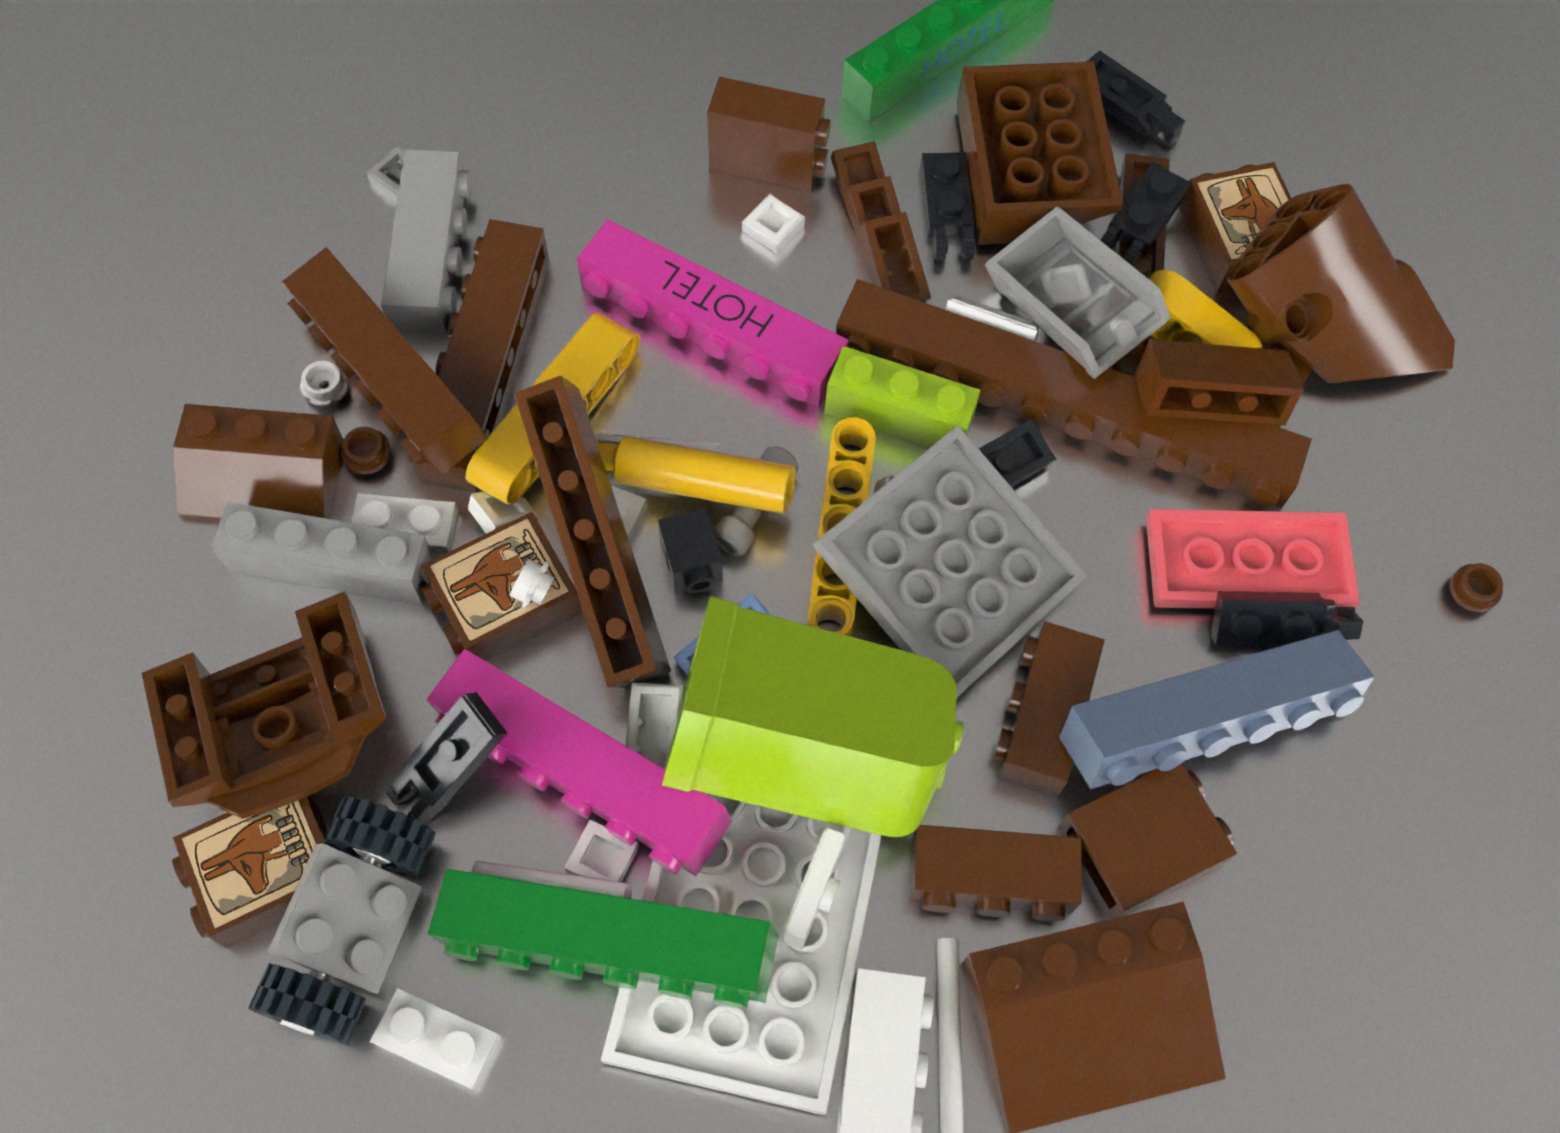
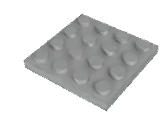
M958 425L812 545L901 650L928 657L944 666L950 672L956 682L957 697L1088 577Z

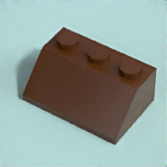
M185 404L173 445L177 513L179 517L183 519L220 522L226 502H233L330 519L343 461L341 446L344 441L333 416Z

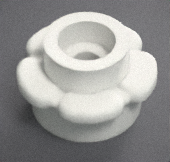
M329 361L313 362L304 369L301 376L300 391L302 396L306 399L309 398L310 402L315 406H329L333 402L341 400L347 393L346 375L339 367ZM324 384H329L325 389L320 388Z
M528 559L509 596L523 603L521 608L526 609L531 601L541 605L554 580V577L546 574L549 563L546 561L542 566Z

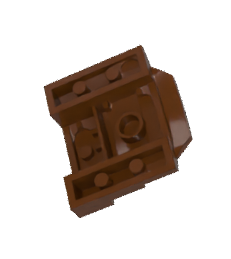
M345 591L295 611L302 635L301 638L210 674L193 652L142 672L167 799L172 807L208 803L244 819L300 800L350 774L365 737L375 730L387 717L375 683L376 679L366 651L367 644L356 610Z

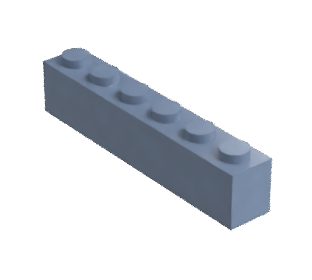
M1336 630L1074 705L1069 712L1059 738L1090 789L1109 783L1119 786L1130 782L1139 774L1151 770L1168 771L1190 758L1200 755L1214 757L1223 753L1230 746L1246 741L1252 744L1259 743L1278 731L1291 727L1294 730H1301L1312 725L1318 719L1334 714L1337 717L1349 715L1364 702L1362 696L1375 676L1340 631Z

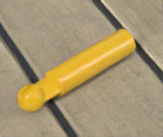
M625 436L618 445L598 442L596 439L606 472L614 474L617 484L780 514H787L789 511L796 480L794 465Z

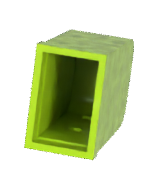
M710 596L690 665L662 786L686 792L695 790L883 836H906L914 832L921 824L936 789L939 790L942 786L952 754L957 753L962 740L964 725L963 722L956 721V682L944 666L928 657L739 607L735 602Z

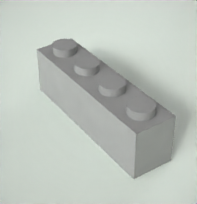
M405 149L381 301L384 314L401 331L446 332L448 316L456 312L457 292L455 286H453L454 275H460L462 270V251L458 247L459 236H465L467 232V212L463 208L464 198H471L472 195L471 171L464 170L459 151Z
M226 502L211 544V548L226 569L232 573L341 592L345 591L347 593L422 606L425 596L420 587L429 582L421 565L435 559L425 535L233 502Z

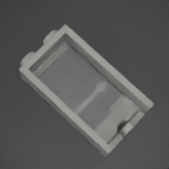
M1058 206L985 263L999 294L1008 298L1082 365L1093 379L1102 374L1171 319L1160 288Z

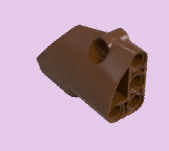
M1340 184L1302 193L1283 203L1226 275L1227 281L1247 312H1249L1248 329L1257 335L1261 344L1281 343L1327 383L1453 369L1455 339L1416 272L1405 262L1394 259L1350 184Z

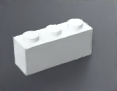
M863 968L857 969L853 983L837 1133H922L923 1113L915 1112L913 1109L915 1087L925 1088L928 1072V1053L919 1052L921 1029L930 1030L933 1016L934 996L924 994L926 977Z

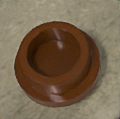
M358 427L351 430L345 436L341 446V457L344 464L349 470L358 474H372L379 471L387 464L391 456V446L387 437L382 432L371 427Z
M1467 564L1460 567L1452 575L1450 591L1455 601L1463 608L1473 612H1485L1492 609L1501 600L1503 580L1500 574L1487 564Z

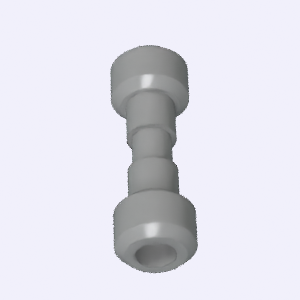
M767 447L760 457V460L794 465L796 473L799 469L795 456L782 447ZM737 506L732 516H723L713 530L718 548L731 556L745 555L755 539L753 527L761 516V510Z

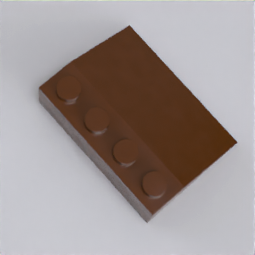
M1094 61L963 67L956 105L963 149L966 152L971 199L979 245L1011 243L1057 206L1079 224L1122 210L1123 200Z
M1184 901L969 953L960 965L1007 1133H1019L1226 1079L1203 956Z

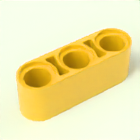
M1158 270L1150 277L1149 280L1160 288L1171 317L1168 322L1151 334L1156 340L1262 348L1261 341L1254 332L1178 273L1170 270Z

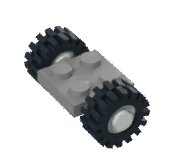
M343 797L324 838L328 845L323 843L315 845L267 952L310 969L308 974H303L288 967L285 968L277 964L268 963L248 1009L264 1017L274 1019L291 1029L312 1036H321L347 1045L366 998L343 987L333 985L331 982L335 979L368 993L378 994L422 889V886L390 872L392 870L399 875L418 876L436 835L435 831H432L431 827L423 825L416 818H409L401 811L397 810L395 812L388 809V806L382 804L375 805L366 799L359 800L355 797Z

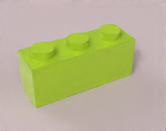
M843 346L827 384L824 414L842 420L848 417H858L870 423L876 431L930 448L957 425L966 435L968 434L981 390Z

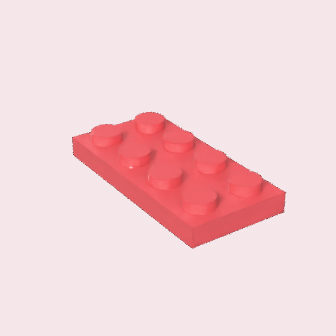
M1150 509L1146 516L1154 607L1215 609L1218 591L1319 593L1323 599L1334 600L1337 607L1356 608L1360 604L1346 513Z

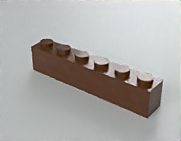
M489 219L484 237L479 236L475 242V265L472 274H466L463 279L461 288L463 302L459 313L454 312L451 316L448 331L450 342L447 351L439 354L435 374L466 408L488 437L498 425L549 256L543 228ZM482 444L442 476L428 460L419 466L408 453L409 461L413 463L420 482L472 492L478 491V488L468 483L465 477L467 466L472 456Z
M327 247L282 281L294 296L287 304L305 325L311 321L315 322L308 330L327 352L333 347L337 349L330 357L349 379L356 374L360 377L353 385L371 407L375 406L378 402L383 405V408L376 412V414L395 436L402 431L405 432L408 437L400 443L419 466L428 460L442 476L489 438L466 408Z
M560 375L513 393L607 687L625 689L632 686V683H641L672 672L580 389Z

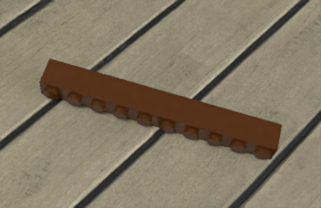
M859 279L856 280L837 321L836 334L849 340L848 348L980 389L978 402L982 405L1000 407L1019 414L1027 421L1032 419L1034 423H1044L1064 430L1074 438L1089 439L1106 445L1118 454L1125 456L1133 455L1156 463L1163 470L1181 472L1198 478L1210 487L1237 492L1250 497L1252 501L1260 505H1273L1281 509L1298 486L1311 444V438L1274 425L1146 416L1135 378L1132 375L1108 368L1093 379L1086 372L1085 368L1067 352Z

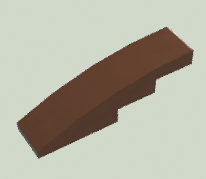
M875 141L832 151L830 158L839 188L874 284L922 302L929 301L931 294L907 213H901L891 176L885 177Z

